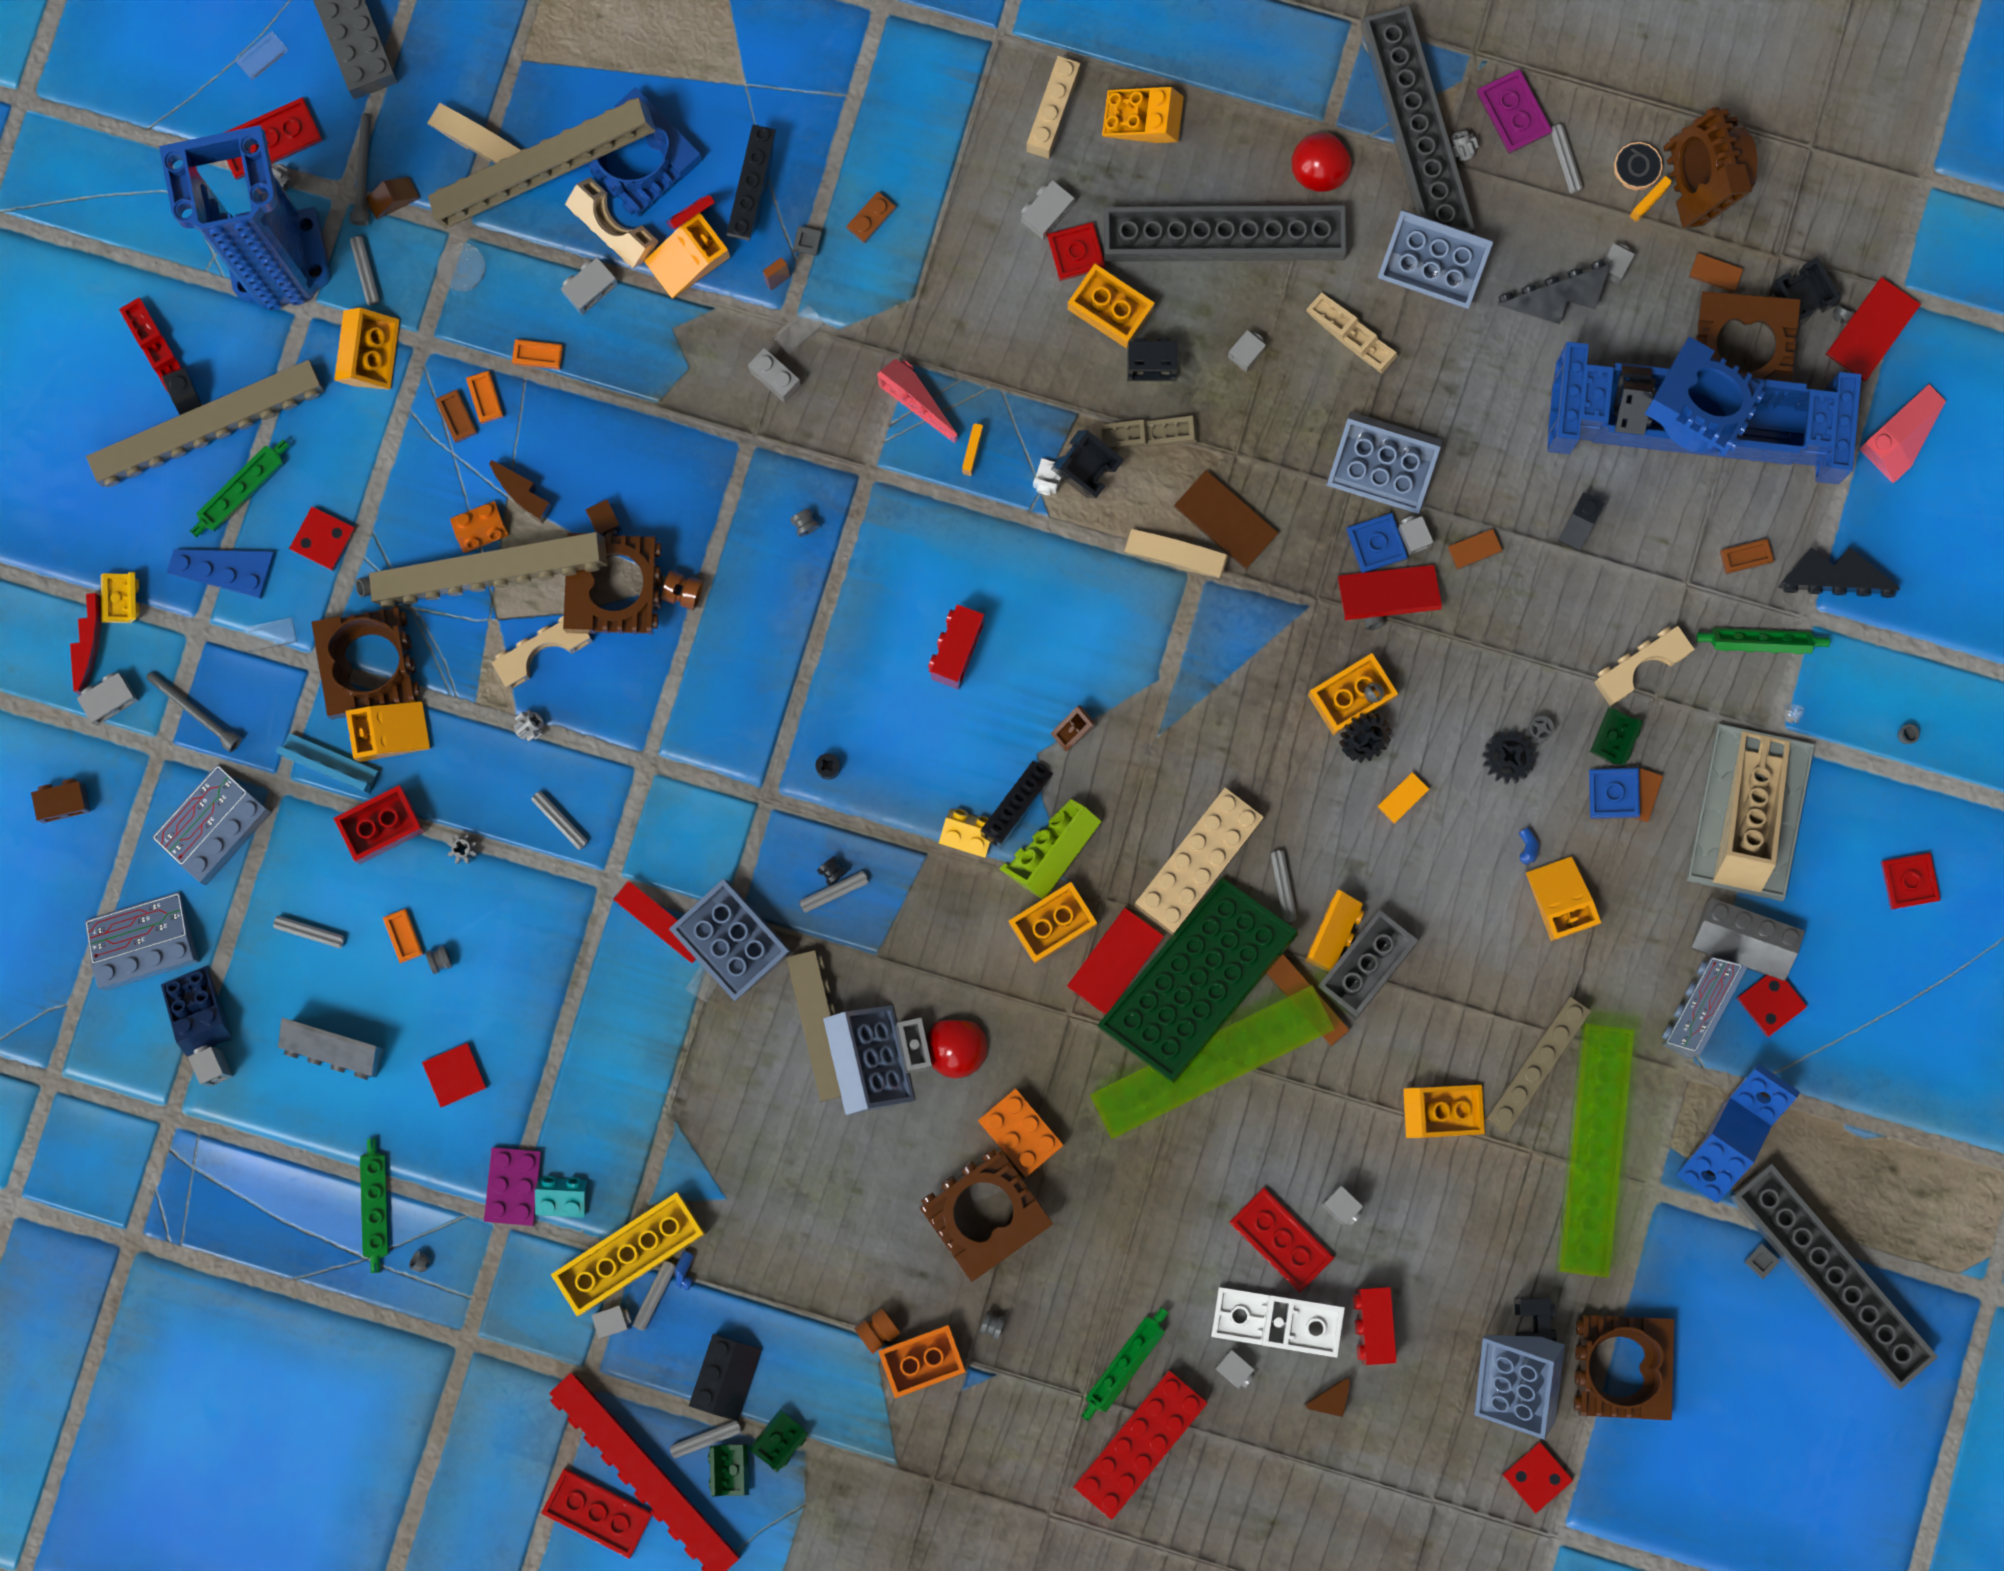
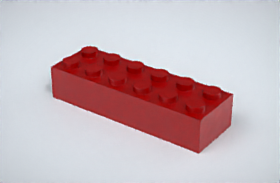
M1168 1370L1076 1481L1073 1488L1108 1518L1113 1520L1208 1403Z

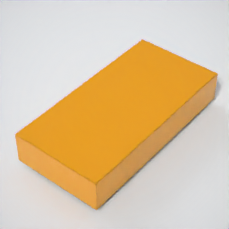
M1665 176L1633 209L1630 217L1635 222L1639 221L1668 190L1672 181Z
M973 424L962 466V473L964 475L972 476L983 433V425Z
M1412 772L1377 807L1395 824L1429 791V788Z

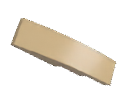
M441 103L437 105L427 122L428 125L462 147L472 150L487 161H492L495 164L501 159L509 158L521 151L503 138Z
M1322 292L1306 309V312L1328 332L1381 374L1398 357L1397 352L1381 342L1375 333L1359 323L1357 317Z
M1131 529L1124 551L1129 555L1174 566L1179 570L1220 579L1222 578L1228 555L1135 529Z

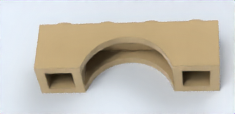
M1057 56L1027 141V152L1047 159L1050 158L1066 105L1073 94L1080 74L1079 62Z
M591 177L576 184L565 203L574 215L578 216L591 231L595 232L608 247L612 248L632 268L644 263V260L651 255L659 242L642 225L635 229H627L616 223L607 207V192Z
M564 616L558 619L559 623L551 628L550 626L543 627L537 632V636L530 640L529 638L521 640L516 644L517 648L510 652L505 650L495 656L496 660L491 663L505 687L510 691L530 679V664L539 651L547 647H561L573 654L593 642L589 634L566 633L563 630Z
M1670 626L1657 634L1659 639L1653 643L1647 640L1637 647L1639 652L1633 656L1630 653L1617 660L1618 666L1613 669L1608 666L1597 674L1599 678L1594 683L1610 707L1634 691L1633 675L1639 664L1645 661L1656 660L1671 667L1695 650L1679 626L1671 629Z

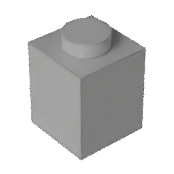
M1613 243L1605 258V262L1610 263L1606 276L1607 280L1619 285L1635 255L1631 252L1630 248L1623 244L1616 245Z
M1247 330L1229 351L1228 358L1247 372L1265 351V341L1256 332L1252 334Z
M1415 515L1401 521L1402 524L1399 526L1398 531L1409 556L1432 546L1434 542L1422 516L1415 518Z
M623 1305L591 1315L599 1339L629 1330V1324L632 1323L629 1310H624Z
M1231 1349L1214 1368L1238 1389L1241 1385L1245 1388L1254 1378L1251 1374L1254 1369Z

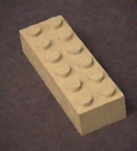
M1224 788L1138 898L1134 906L1171 935H1174L1264 817L1227 788Z

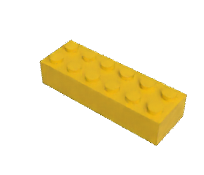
M676 1192L553 1272L551 1276L576 1316H582L706 1235L681 1194Z

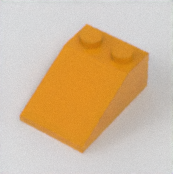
M1482 1085L1403 1088L1406 1138L1485 1134Z

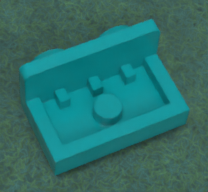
M554 1176L539 1177L535 1187V1215L585 1218L587 1180L578 1177H570L568 1179L556 1178Z

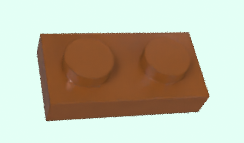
M877 191L846 228L865 244L896 210V206Z

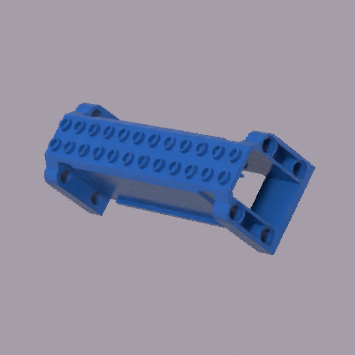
M261 125L159 146L173 217L182 227L195 228L202 232L204 238L229 268L232 288L242 301L254 302L267 310H277L282 307L281 305L290 303L291 305L304 304L305 300L312 299L319 288L329 283L331 273L319 212L315 207L297 210L273 175L266 135ZM254 144L259 145L258 150L251 153L250 147ZM242 157L252 210L235 214V217H233L198 173L196 166ZM183 160L180 168L173 169V164L176 161ZM192 209V214L189 217H182L185 210ZM306 224H313V227L310 231H303V227ZM315 269H322L320 276L311 277ZM242 286L247 292H241Z
M1566 342L1557 358L1548 424V452L1571 454L1579 440H1588L1599 444L1723 457L1718 452L1710 454L1692 452L1679 446L1669 437L1661 423L1652 419L1651 426H1646L1645 435L1615 432L1614 423L1617 420V416L1613 415V404L1621 365L1651 368L1652 378L1656 379L1655 390L1657 391L1669 369L1615 363L1614 367L1588 365L1589 344ZM1839 372L1826 386L1824 391L1806 389L1807 384L1751 378V380L1758 384L1761 380L1765 381L1766 383L1762 390L1766 392L1759 404L1754 403L1757 409L1750 420H1745L1749 424L1742 436L1737 435L1740 441L1733 452L1728 450L1724 458L1792 465L1793 463L1812 465L1816 469V482L1840 484L1853 471L1862 374ZM1688 392L1691 400L1701 410L1715 416H1726L1722 408L1710 398L1695 392Z

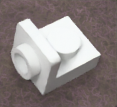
M1041 458L1036 478H1034L1033 488H1037L1036 491L1044 495L1057 493L1061 477L1051 470L1055 462Z

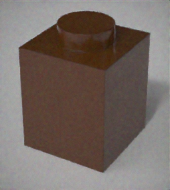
M607 499L585 509L595 531L602 536H617L618 531L622 530Z

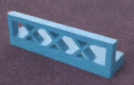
M291 733L288 734L283 747L278 746L275 751L286 759L367 794H370L379 774L377 770Z

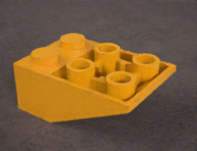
M1172 87L1107 90L1102 136L1151 143L1178 142L1184 96Z
M698 213L681 225L644 262L673 299L728 260L730 255L726 246L701 213Z
M422 701L369 706L346 711L353 759L357 762L430 749Z
M1572 856L1526 872L1551 942L1601 924L1593 899Z

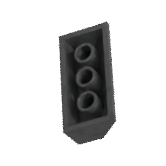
M1710 898L1704 905L1691 949L1722 960L1744 965L1752 971L1785 981L1798 955L1805 931Z
M1379 910L1318 987L1337 1006L1357 1020L1414 949L1418 940Z
M282 1018L278 1048L285 1050L283 1055L298 1059L300 1054L308 1057L307 1062L321 1066L323 1061L330 1063V1069L345 1073V1070L349 1069L355 1071V1077L368 1080L369 1076L376 1078L385 1049Z

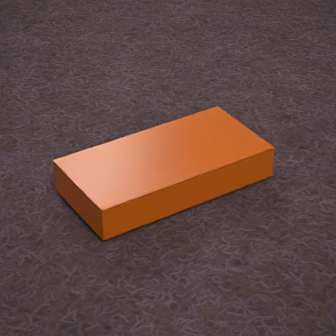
M515 339L512 364L560 370L563 345Z
M486 371L467 377L466 380L480 424L503 418L504 416L490 372Z
M407 909L383 917L400 964L424 955Z

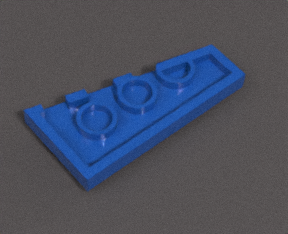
M174 549L167 573L261 599L275 553L268 551Z

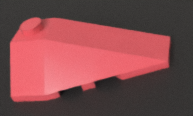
M895 358L877 374L880 388L952 442L956 443L958 440L957 433L915 372H913L914 368L905 360L900 362Z
M1928 384L1876 432L1860 450L1894 483L1914 463L1946 401Z

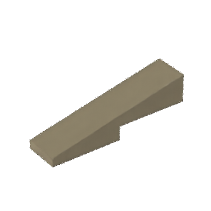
M1185 416L1152 421L1142 419L1097 425V438L1110 449L1198 443L1197 421L1194 416Z

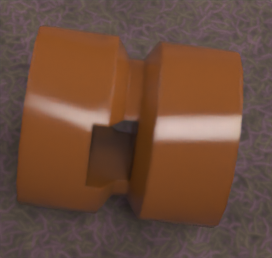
M671 570L665 580L661 600L672 604L680 602L681 607L694 611L699 602L704 581L694 577L685 579L684 574ZM680 585H683L681 595L677 594Z
M883 1307L871 1315L872 1320L870 1322L865 1320L854 1328L872 1354L884 1346V1340L891 1341L901 1334Z

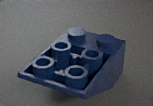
M207 966L161 984L176 1043L187 1057L193 1055V1051L199 1047L207 1045L209 1048L233 1038L227 1016Z

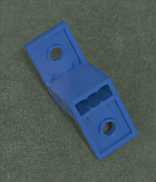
M1757 1064L1721 1105L1704 1141L1680 1167L1676 1176L1715 1203H1718L1755 1162L1772 1125L1796 1100L1800 1091L1760 1064ZM1765 1092L1769 1094L1770 1098H1766L1760 1093ZM1706 1171H1712L1715 1176L1707 1174Z

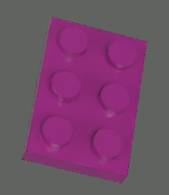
M1520 69L1477 89L1476 93L1508 154L1552 133V129Z
M491 1148L484 1222L534 1226L535 1187L540 1175L542 1152Z

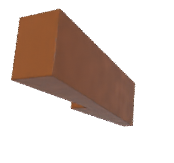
M1282 954L1266 975L1332 1047L1350 1031L1349 1028Z

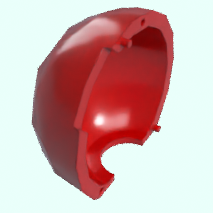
M1315 132L1304 137L1295 147L1291 157V171L1296 180L1305 188L1316 192H1328L1340 187L1348 179L1352 169V160L1345 146L1335 135L1328 132Z
M960 1020L938 1021L933 1025L926 1037L932 1068L945 1077L954 1079L968 1077L977 1071L985 1061L988 1049L987 1039L982 1028L976 1022Z

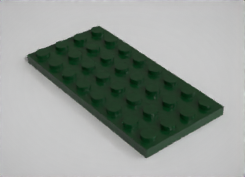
M1221 878L1097 1026L1101 1031L1174 1084L1299 935L1298 931L1224 878Z

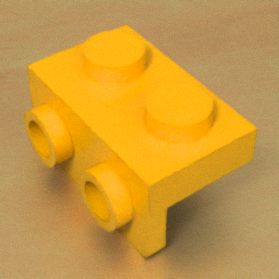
M129 572L128 574H101L102 623H132L139 616L140 607L139 603L136 602L135 595L139 591V580L135 578V572Z
M950 809L945 819L939 844L985 858L990 842L981 837L980 830L989 818L985 816L976 817L962 809Z

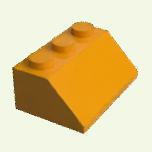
M360 307L344 310L334 381L356 387L391 389L399 319Z
M1341 890L1335 892L1305 958V962L1330 972L1342 957L1341 953L1344 946L1349 947L1355 935L1351 933L1354 923L1359 925L1364 915V911L1361 910L1363 905L1361 902Z

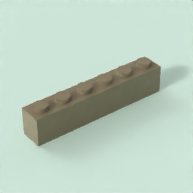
M814 950L786 957L820 1101L825 1102L841 1098L823 1018L836 1015L834 1004L828 1003L826 995L831 992L828 979L823 980L821 970L825 969L822 955L817 956Z
M1572 997L1566 999L1484 1121L1503 1134L1509 1132L1591 1011Z

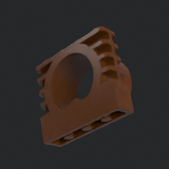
M1720 107L1708 109L1704 116L1695 119L1691 126L1683 128L1679 135L1670 138V142L1663 146L1664 152L1671 151L1672 154L1667 159V163L1674 166V171L1670 173L1671 178L1675 179L1677 183L1674 186V190L1682 194V197L1676 201L1682 228L1704 226L1751 193L1755 185L1758 156L1754 140L1745 127L1737 123L1739 122L1738 116L1728 117L1730 115L1729 109L1720 110Z
M1702 291L1699 303L1696 340L1713 349L1715 352L1712 358L1720 362L1721 357L1717 349V338L1721 328L1728 321H1739L1743 325H1752L1756 322L1763 323L1775 336V352L1771 360L1764 367L1749 372L1752 374L1751 378L1792 382L1800 300ZM1738 371L1740 374H1742V375H1744V376H1746L1747 373H1748V372Z
M567 533V537L588 533ZM606 535L604 537L607 558L622 555L632 559L642 571V592L639 598L628 608L619 611H608L598 607L590 599V592L595 585V579L591 572L579 570L575 575L565 576L563 630L566 633L577 634L601 632L605 634L633 633L653 635L654 629H658L659 623L657 609L662 608L658 585L663 584V571L657 565V557H661V542H657L656 536Z
M399 606L386 610L380 609L375 612H365L360 615L354 614L344 618L338 616L311 622L326 712L330 719L346 717V711L358 708L417 702V696H420L418 682H414L413 679L416 666L414 659L409 655L408 649H412L410 635L406 634L404 627L408 625L406 612H402ZM367 635H377L388 639L395 646L399 654V664L392 678L380 688L372 691L359 690L350 683L352 665L346 659V650L350 644L358 638Z
M995 1149L987 1152L982 1156L983 1162L979 1161L976 1164L974 1161L970 1162L961 1169L962 1174L957 1178H954L953 1175L941 1183L942 1188L940 1192L936 1195L933 1192L928 1194L921 1200L922 1205L919 1207L971 1283L1053 1225L1049 1216L1001 1149L997 1152ZM984 1182L991 1183L1003 1189L1009 1196L1013 1205V1219L1009 1225L995 1228L988 1240L977 1242L964 1236L956 1226L953 1215L954 1205L960 1193L970 1185Z
M1581 1315L1580 1320L1576 1321V1334L1580 1335V1345H1576L1575 1359L1579 1360V1370H1575L1574 1376L1575 1385H1578V1395L1574 1396V1410H1578V1415L1672 1420L1674 1319ZM1612 1337L1629 1338L1639 1344L1644 1351V1358L1639 1365V1371L1643 1376V1385L1637 1392L1629 1396L1615 1397L1604 1393L1594 1383L1590 1373V1360L1594 1350L1600 1343Z

